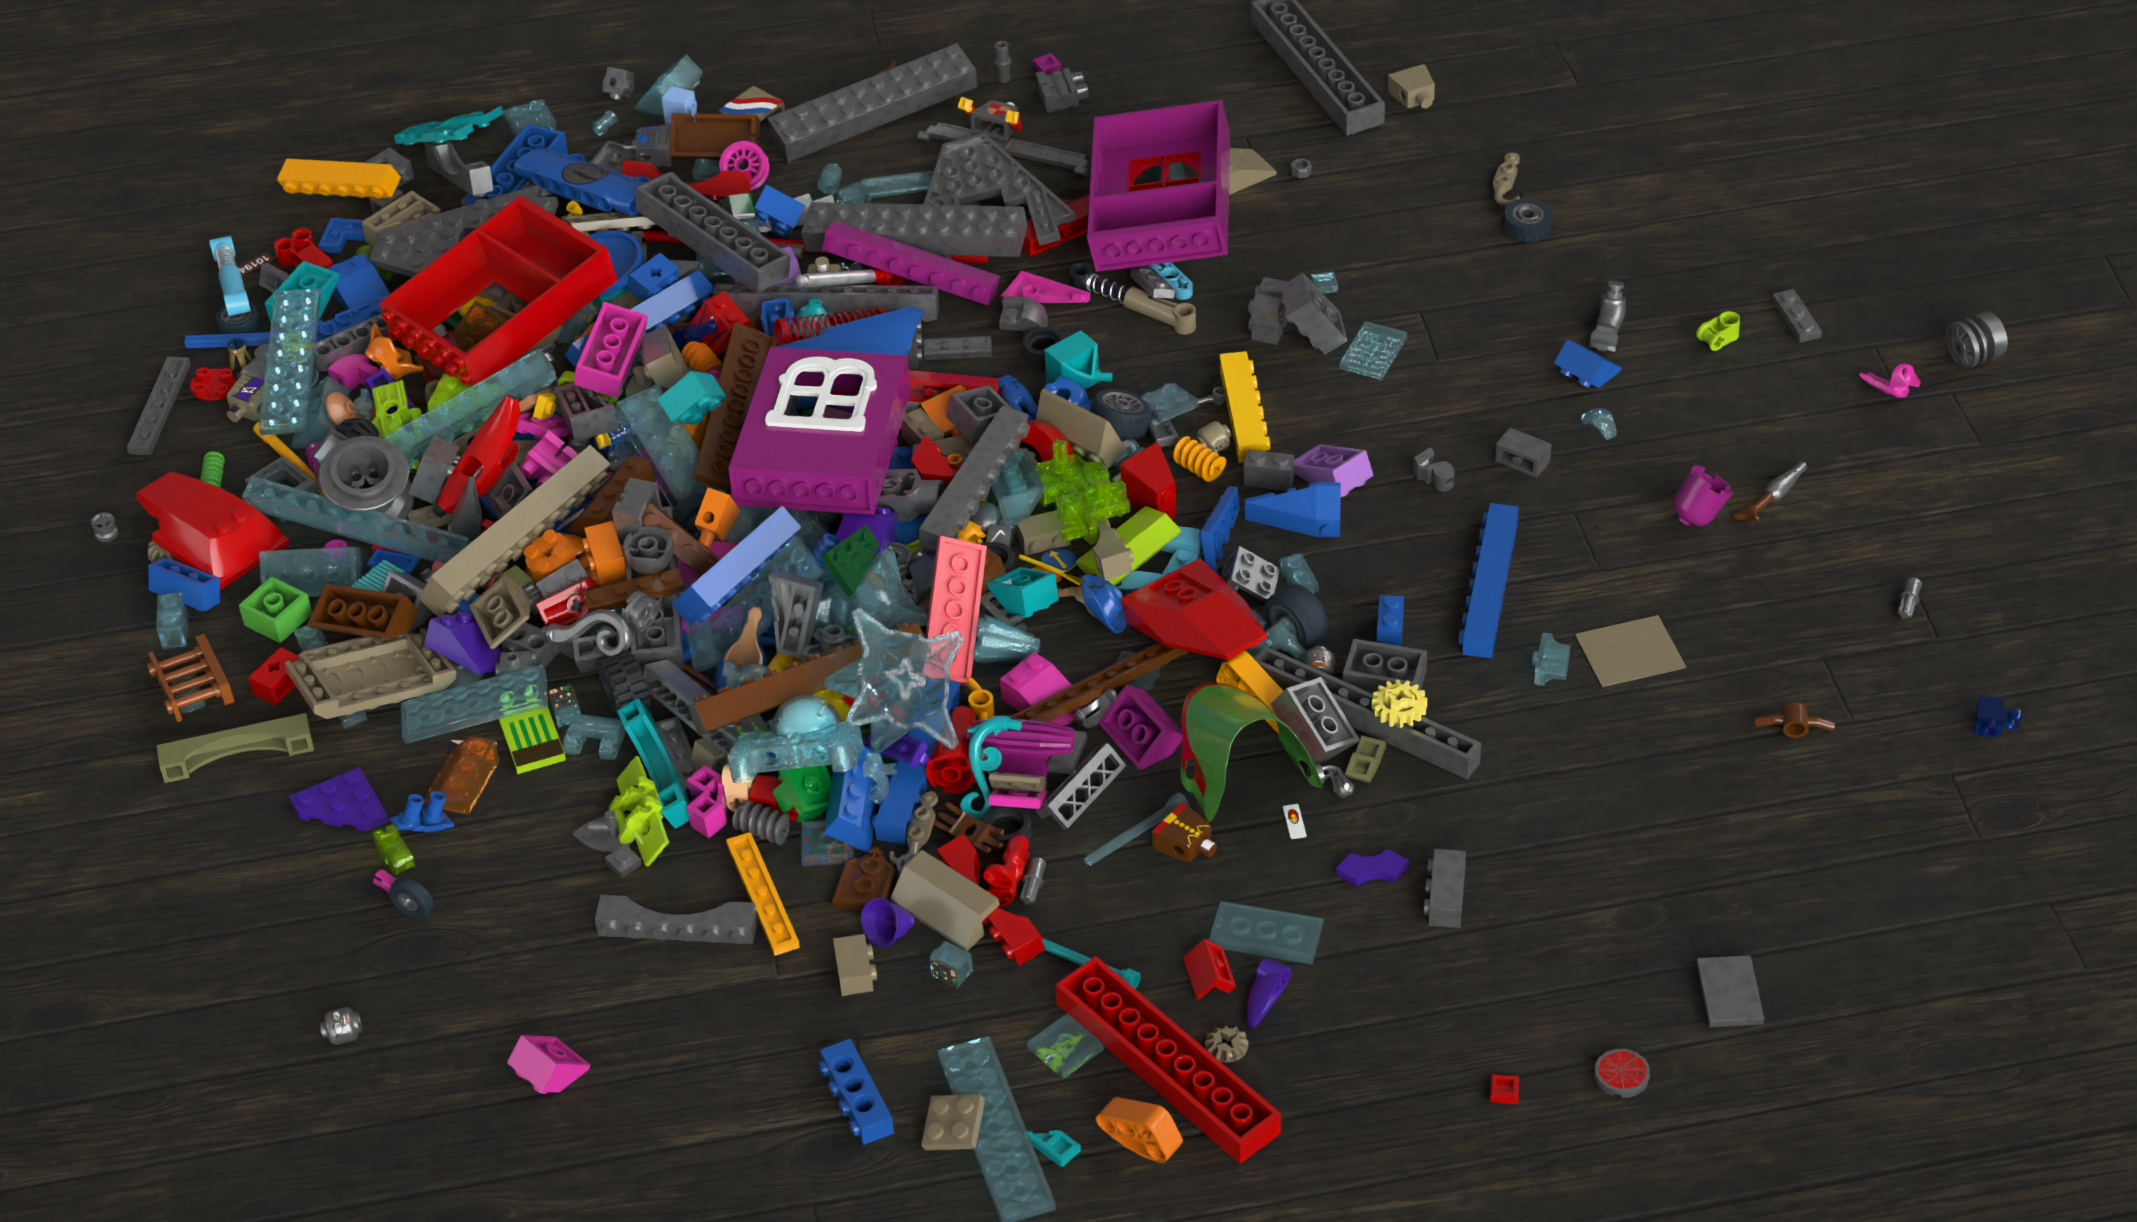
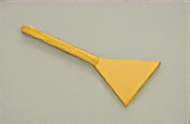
M1019 555V559L1057 573L1081 586V578L1065 574L1063 570L1027 556Z

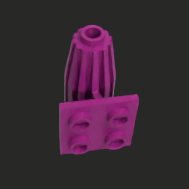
M1014 719L1022 721L1021 731L1002 730L997 736L992 732L987 735L981 745V749L995 747L1001 752L1002 762L996 772L1038 775L1047 778V765L1051 756L1073 753L1075 730L1071 727L1046 721ZM985 720L973 721L972 726L968 725L967 730L977 726ZM968 731L966 732V739L970 741L973 733H968Z

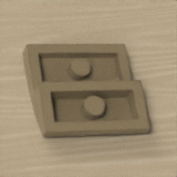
M991 772L989 775V781L993 789L1042 792L1043 788L1047 787V781L1044 776Z

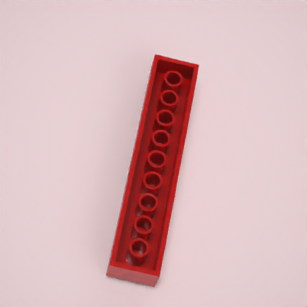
M1097 956L1055 984L1057 1005L1239 1164L1281 1134V1113Z

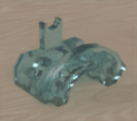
M869 753L866 754L863 764L864 777L874 779L869 797L870 800L879 804L886 798L889 791V780L886 775L897 774L898 770L893 768L896 766V763L883 764L881 755Z

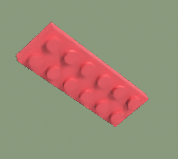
M945 536L938 538L925 636L929 650L923 654L920 677L957 681L961 686L967 687L966 681L971 678L987 546Z

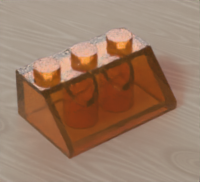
M471 736L453 747L423 798V805L428 806L430 794L438 791L444 793L447 797L443 809L469 815L499 763L495 740Z

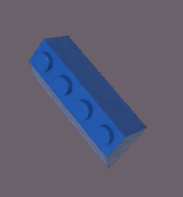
M849 741L835 758L823 833L868 853L872 846L874 832L872 818L877 812L882 774L873 751L852 741Z

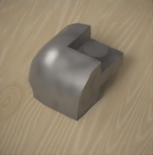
M1004 296L999 322L1001 330L1022 331V338H1024L1032 329L1048 327L1047 313L1044 306L1038 301L1028 297Z

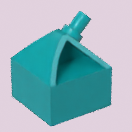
M1081 330L1045 349L1047 384L1054 383L1059 376L1075 381L1084 389L1096 383L1100 384V381L1112 382L1113 373L1101 372L1099 370L1098 344Z

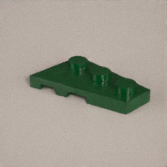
M867 525L858 529L820 557L847 597L855 593L880 545Z

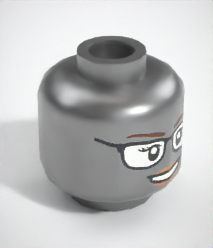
M349 1007L328 1011L325 1014L324 1022L320 1023L323 1038L328 1037L329 1041L334 1045L355 1041L358 1033L362 1032L359 1013L357 1011L353 1012Z

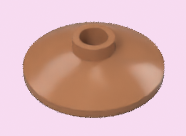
M333 392L327 396L325 401L326 411L336 427L344 420L361 418L356 405L346 395Z

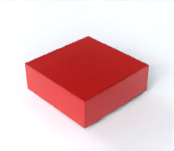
M1491 1074L1490 1102L1518 1104L1519 1076Z

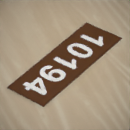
M266 252L238 267L241 276L261 267V264L274 260V258Z

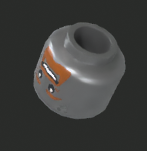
M1315 646L1313 649L1305 652L1303 656L1304 664L1331 676L1334 675L1335 657L1331 651L1323 646Z

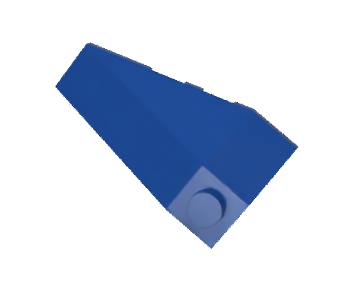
M1316 482L1309 484L1308 488L1296 490L1295 487L1287 490V493L1283 494L1268 493L1245 499V520L1315 537H1340L1341 483Z

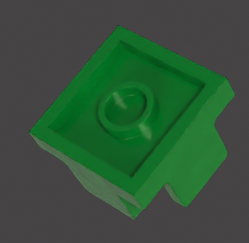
M822 758L786 765L778 770L780 773L778 779L780 782L783 781V783L774 789L773 793L783 813L790 811L795 806L799 815L797 820L798 822L816 819L827 810L832 779Z

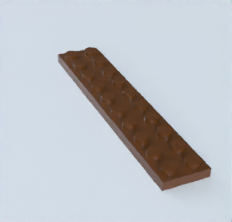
M734 323L718 384L727 397L721 401L722 404L717 409L710 411L693 476L694 480L732 494L729 465L769 349L776 346V337L740 323Z

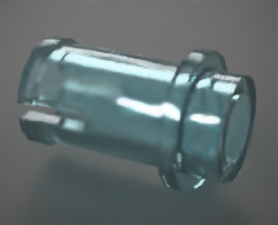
M607 111L599 120H595L592 126L594 133L605 135L608 132V128L617 121L616 115L611 111Z

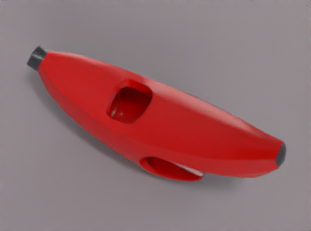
M509 394L504 396L464 452L439 495L437 505L432 510L438 517L442 518L447 513H453L469 477L474 476L478 499L480 500L491 491L511 461H515L519 444L513 441L512 438L521 415L519 402L515 396Z

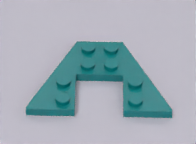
M502 106L486 114L483 111H477L451 117L443 122L433 121L408 127L394 135L395 142L404 143L406 146L417 142L435 141L437 144L448 140L465 139L467 134L474 131L472 125L477 124L478 128L489 126L490 121L503 115Z

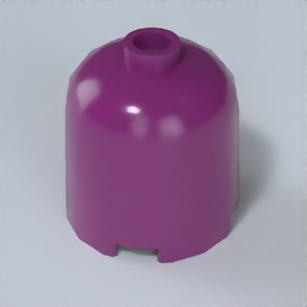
M1699 465L1692 467L1673 497V507L1679 515L1678 519L1688 526L1690 524L1696 526L1709 524L1733 495V492L1730 491L1731 486L1717 474L1711 477L1704 473L1706 468Z

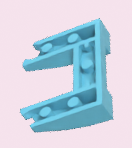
M1178 526L1182 530L1181 534L1161 549V551L1173 553L1163 574L1134 571L1121 581V585L1116 588L1126 596L1202 558L1204 552L1203 545L1199 542L1200 529Z

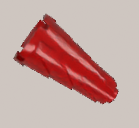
M966 706L954 708L927 762L926 777L933 787L936 788L937 784L942 786V792H965L976 781L969 762L970 741L966 739L968 725L972 726L973 721H976V716Z

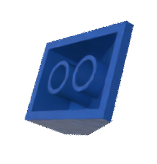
M364 253L327 268L340 275L332 295L345 311L366 302L372 304L377 302L379 297L390 295L374 265Z

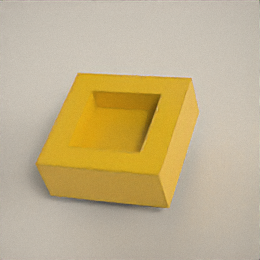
M549 392L540 394L533 417L538 419L551 417L556 409L555 399L557 395Z

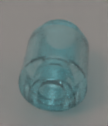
M831 163L822 168L817 182L818 189L825 194L837 192L842 179V171L838 165Z

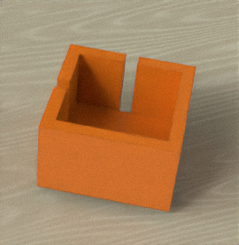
M613 521L584 528L586 538H583L582 541L588 567L592 571L591 576L596 583L595 585L603 587L626 581L625 559Z

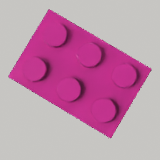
M534 410L521 413L516 429L520 433L527 434L529 432L534 434V438L541 440L548 430L558 438L561 436L568 437L571 434L563 417L552 414L549 418L538 419L533 417Z

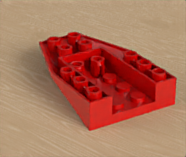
M1201 558L1120 598L1126 623L1166 647L1227 660L1238 656L1239 653L1248 648L1256 647L1260 642L1268 639L1266 632L1246 601Z

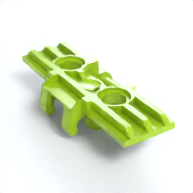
M403 380L372 388L376 417L371 422L379 430V438L386 439L400 448L408 461L409 473L418 470L420 461L417 450L423 449L428 445L427 439L423 434L420 419L422 416L421 409H409ZM392 406H397V407H398V409H397V411H396L395 413H393V414H388V413H387V410H388L390 407H392ZM412 421L414 435L412 433L405 435V424Z
M636 756L617 778L621 796L616 795L609 806V810L615 812L617 827L620 833L618 835L620 843L627 844L636 839L645 866L649 867L662 852L663 848L669 844L661 820L663 818L661 813L662 805L655 784L647 778L640 758ZM624 811H632L627 818H625Z

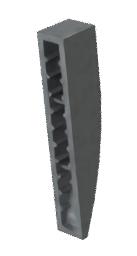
M668 659L645 664L643 674L649 693L697 732L688 707L695 703V698L708 693ZM734 723L701 735L723 752L734 763L738 762L744 740Z

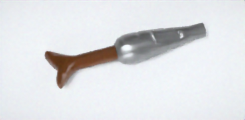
M1800 462L1794 468L1775 478L1766 486L1765 494L1752 506L1734 513L1733 518L1735 520L1751 519L1754 522H1759L1758 512L1770 501L1780 500L1793 486L1801 473L1807 469V465L1804 462Z

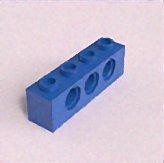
M851 1039L821 1049V1061L818 1062L820 1072L823 1077H828L830 1080L828 1082L833 1097L838 1096L840 1100L838 1103L843 1116L849 1117V1126L854 1137L859 1136L862 1144L865 1145L894 1134L892 1116Z

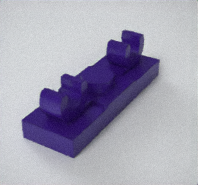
M878 725L874 726L863 746L875 753L913 767H917L919 762L926 766L930 758L928 754L924 753L928 745L923 741Z

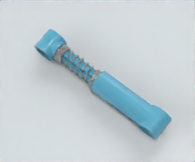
M231 235L209 240L214 261L218 262V276L228 316L251 312L241 272L235 263L234 257H236Z

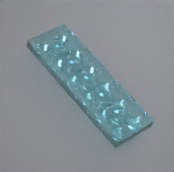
M795 536L694 636L716 668L725 652L740 639L748 620V611L752 607H760L762 614L758 622L757 638L774 623L775 616L774 607L771 602L772 588L771 583H769V574L778 570L816 581L825 572L801 538Z
M543 664L403 701L401 702L402 738L405 744L548 706L546 670Z

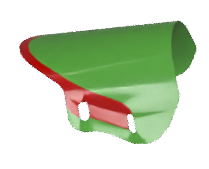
M1207 683L1196 687L1186 697L1181 712L1183 737L1181 781L1185 789L1195 795L1203 812L1204 819L1208 822L1212 821L1217 812L1225 788L1226 767L1234 738L1243 727L1256 720L1270 719L1276 721L1279 730V740L1293 763L1300 769L1311 785L1323 789L1321 779L1309 754L1292 730L1251 694L1237 687L1222 683ZM1188 759L1195 762V774L1191 780L1186 777V763ZM1303 760L1308 765L1312 773L1311 777L1306 776L1298 761Z

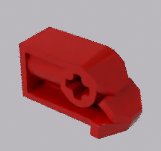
M589 576L579 578L575 582L533 602L544 626L549 627L552 623L567 625L587 614L588 609L583 591L594 589L595 581ZM574 599L581 601L578 605V610L570 607L573 605L572 600Z

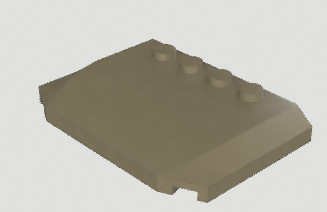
M420 628V633L406 632L390 640L364 636L318 647L300 653L299 659L292 664L289 660L285 662L286 672L314 714L326 719L341 715H351L357 711L374 709L381 705L398 703L401 700L422 697L425 694L445 690L456 679V670L450 661L441 654L424 646L427 635L425 628Z

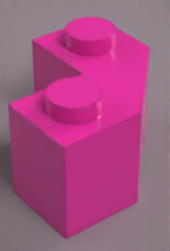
M704 765L687 779L692 802L686 808L691 827L707 838H710L727 824V805L722 775Z

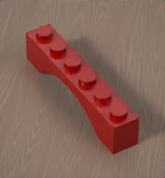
M623 160L622 174L634 178L645 176L650 181L664 175L651 163ZM723 170L715 177L706 181L686 184L700 194L709 195L708 199L721 200L722 196L727 197L729 195L750 193L752 173Z
M964 834L937 849L940 862L980 887L981 863L976 849ZM997 907L982 921V925L987 923L990 927L988 931L993 940L1002 943L1001 948L1008 959L1013 958L1018 966L1046 950L1040 933L1027 917L1017 916Z

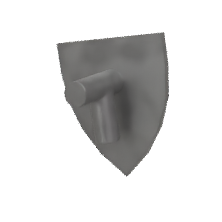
M612 810L606 811L604 817L589 821L572 833L582 844L604 853H612L624 845L619 841L618 835L620 833L617 827L615 812Z

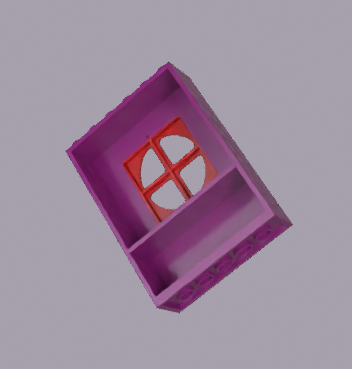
M1223 100L1094 117L1087 240L1096 272L1228 255L1230 130ZM1172 163H1183L1191 167L1196 172L1197 177L1169 180L1170 165ZM1155 165L1162 166L1161 181L1134 185L1137 178L1144 171Z

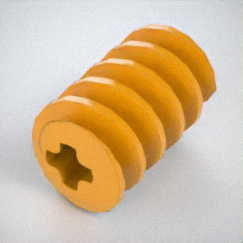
M1189 436L1183 437L1175 446L1173 453L1174 461L1207 482L1218 478L1225 468L1226 459L1224 457H1219V454L1216 452L1212 453L1210 448H1205L1203 444H1198V441L1191 440Z

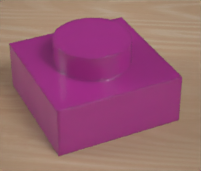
M1051 53L1033 59V67L1038 72L1044 71L1045 75L1061 70V63Z

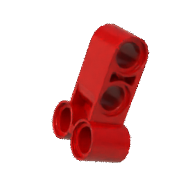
M307 228L296 229L293 231L291 239L281 238L274 243L277 262L282 267H290L292 265L298 267L303 261L325 269L333 266L331 259L314 245L312 233Z

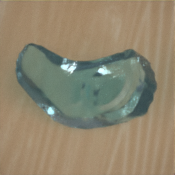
M1594 408L1581 416L1584 425L1592 424L1596 426L1605 439L1608 440L1616 436V425L1612 414L1607 409Z

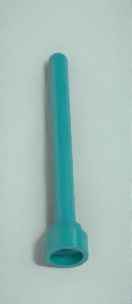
M1042 938L1045 951L1082 966L1092 959ZM1107 965L1134 989L1137 988L1141 977L1139 972L1130 968L1118 970Z

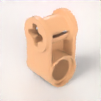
M726 764L723 767L722 784L725 790L726 805L734 813L739 806H744L749 801L748 796L753 786L751 766Z

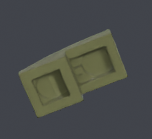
M1361 736L1356 752L1352 753L1345 777L1370 783L1385 752L1386 741Z

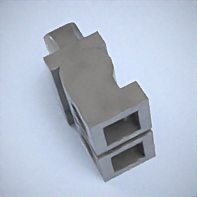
M1064 68L1063 72L1055 71L1050 75H1045L1044 71L1036 73L1038 91L1047 113L1071 106L1073 108L1079 107V100L1089 98L1087 84H1084L1081 71L1071 73L1069 68Z

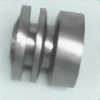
M1990 311L1981 312L1971 316L1969 319L1952 323L1946 332L1949 352L1954 361L1964 369L1972 368L1984 363V361L2001 357L2007 351L2008 341L2004 326L2000 319Z

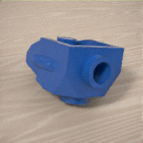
M775 298L772 301L762 302L761 327L765 334L775 337V320L777 318L786 319L787 317L793 319L794 317L790 299ZM788 319L786 322L790 330L791 320ZM780 324V331H781V338H782V328H781V324Z

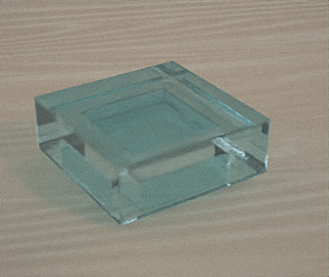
M1334 272L1312 274V283L1323 294L1338 292V284Z

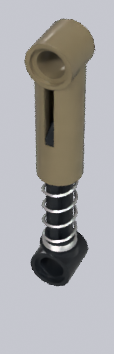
M1076 263L1070 267L1071 287L1087 292L1094 291L1096 294L1102 293L1104 297L1110 296L1112 300L1119 299L1120 303L1130 310L1174 326V330L1179 334L1185 335L1195 331L1196 308L1192 304H1177L1164 298H1154L1146 291L1136 287H1131L1127 290L1124 285L1119 287L1116 285V282L1111 284L1107 279H1099V276L1092 272L1091 266L1087 263Z

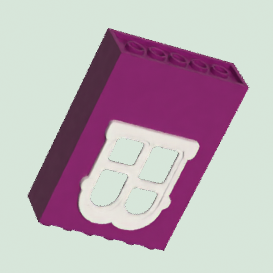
M770 347L729 465L732 499L736 505L777 509L783 506L785 509L875 515L910 396L908 355ZM830 392H859L857 396L831 395ZM790 395L818 397L813 415L810 417L784 415ZM826 405L855 406L850 419L823 417Z

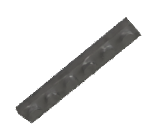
M166 358L128 443V454H152L191 365L189 358Z

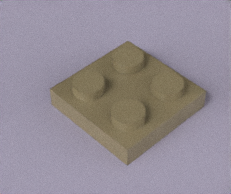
M981 1094L931 1096L921 1146L925 1150L976 1149L985 1098Z

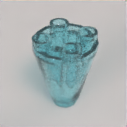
M983 615V617H978V640H975L973 657L976 663L1025 660L1033 652L1039 653L1040 638H1035L1033 634L991 616Z

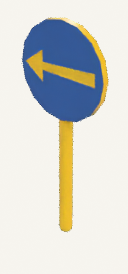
M1052 549L1045 552L1041 557L1042 563L1064 572L1072 570L1076 566L1077 561L1076 556L1071 551L1065 549Z

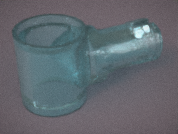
M1286 618L1280 619L1265 631L1268 638L1266 641L1273 649L1278 650L1280 648L1282 651H1287L1295 660L1303 663V656L1307 650L1297 641L1296 630Z

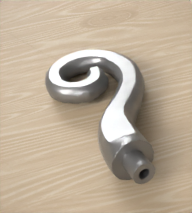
M606 609L589 612L571 625L552 623L549 627L544 626L541 630V634L546 636L549 642L564 644L579 638L590 627L599 622L611 624L618 632L619 640L617 646L611 647L607 641L608 636L615 633L614 628L604 626L600 628L596 635L597 647L607 657L629 650L632 642V632L627 621L620 614Z

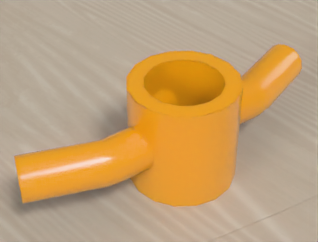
M974 678L967 679L966 685L972 692L968 698L969 708L974 712L976 721L993 717L994 702L992 694L987 690H982Z

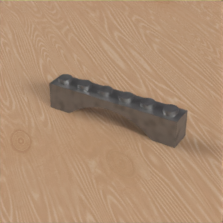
M435 141L424 143L428 168L474 195V197H482L487 195L486 192L494 191L490 166L480 161L465 165L449 141L437 144Z
M601 895L595 922L598 936L753 944L758 917L756 904L748 902H728L720 907L701 913L672 915L646 909L634 903L627 896Z

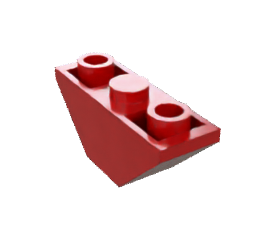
M928 436L923 437L911 459L913 469H917L921 480H943L947 488L956 475L957 470L951 469L948 458L942 456L937 443L933 444Z

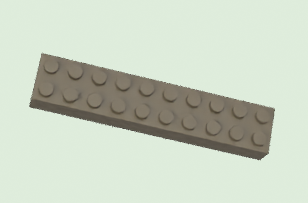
M589 445L432 574L419 599L438 617L447 613L449 615L453 614L463 599L468 601L476 593L475 589L479 586L485 587L491 581L493 574L497 573L499 575L502 573L511 559L516 561L523 554L524 548L532 544L545 531L553 529L555 527L554 523L558 520L564 521L570 515V510L574 507L578 509L586 501V497L589 494L594 496L601 487L600 483L608 476L606 471L610 463Z

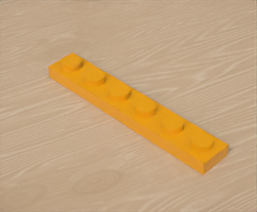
M751 832L726 839L727 847L751 902L756 904L758 919L774 956L800 948L798 938Z

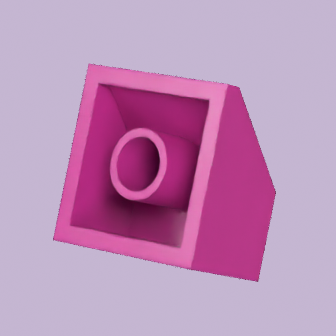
M521 1035L507 1062L515 1069L516 1075L527 1079L533 1084V1089L542 1094L561 1092L588 1071L591 1066L557 1037Z

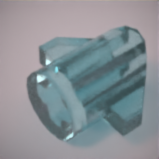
M368 388L360 389L361 396L355 399L353 407L358 414H363V419L370 421L372 412L376 410L374 398L370 395Z

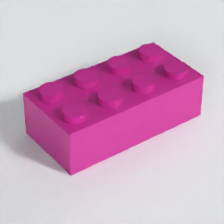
M604 302L576 366L574 385L618 398L645 335L648 315Z

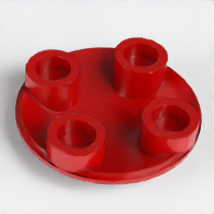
M203 367L196 371V376L190 383V390L199 399L208 401L219 400L227 397L228 392L236 381L232 371L228 368L208 369Z

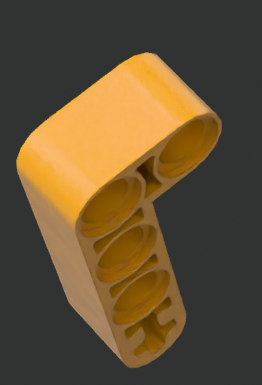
M1243 651L1238 656L1230 658L1221 664L1216 677L1217 683L1231 685L1251 694L1278 717L1271 703L1283 690L1248 652ZM1265 719L1279 734L1276 721Z

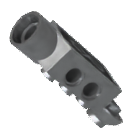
M888 469L877 507H889L891 511L898 512L897 521L899 522L912 521L919 514L931 512L946 490L943 480H921L917 469ZM808 511L811 516L817 518L821 523L833 522L838 516L842 520L844 513Z

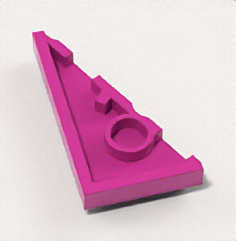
M1024 271L1018 274L1001 295V302L1004 296L1028 297L1039 303H1088L1090 300V292Z

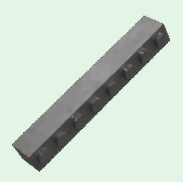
M1003 405L1001 406L919 528L920 546L936 551L937 540L940 536L958 539L961 530L964 531L971 515L977 513L981 500H985L988 496L991 485L996 484L1001 470L1008 466L1012 453L1017 452L1022 438L1027 437L1030 430L1028 414Z

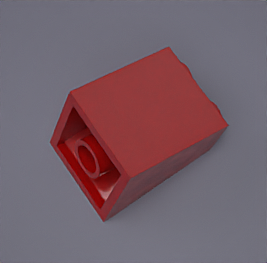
M1157 442L1120 463L1123 500L1138 512L1147 506L1166 513L1171 520L1176 517L1175 480L1163 451Z

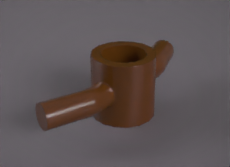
M1801 703L1785 705L1782 709V715L1772 714L1755 717L1756 727L1773 724L1783 725L1784 734L1790 738L1805 736L1809 731L1808 726L1818 727L1830 732L1835 727V722L1816 716H1807V708Z

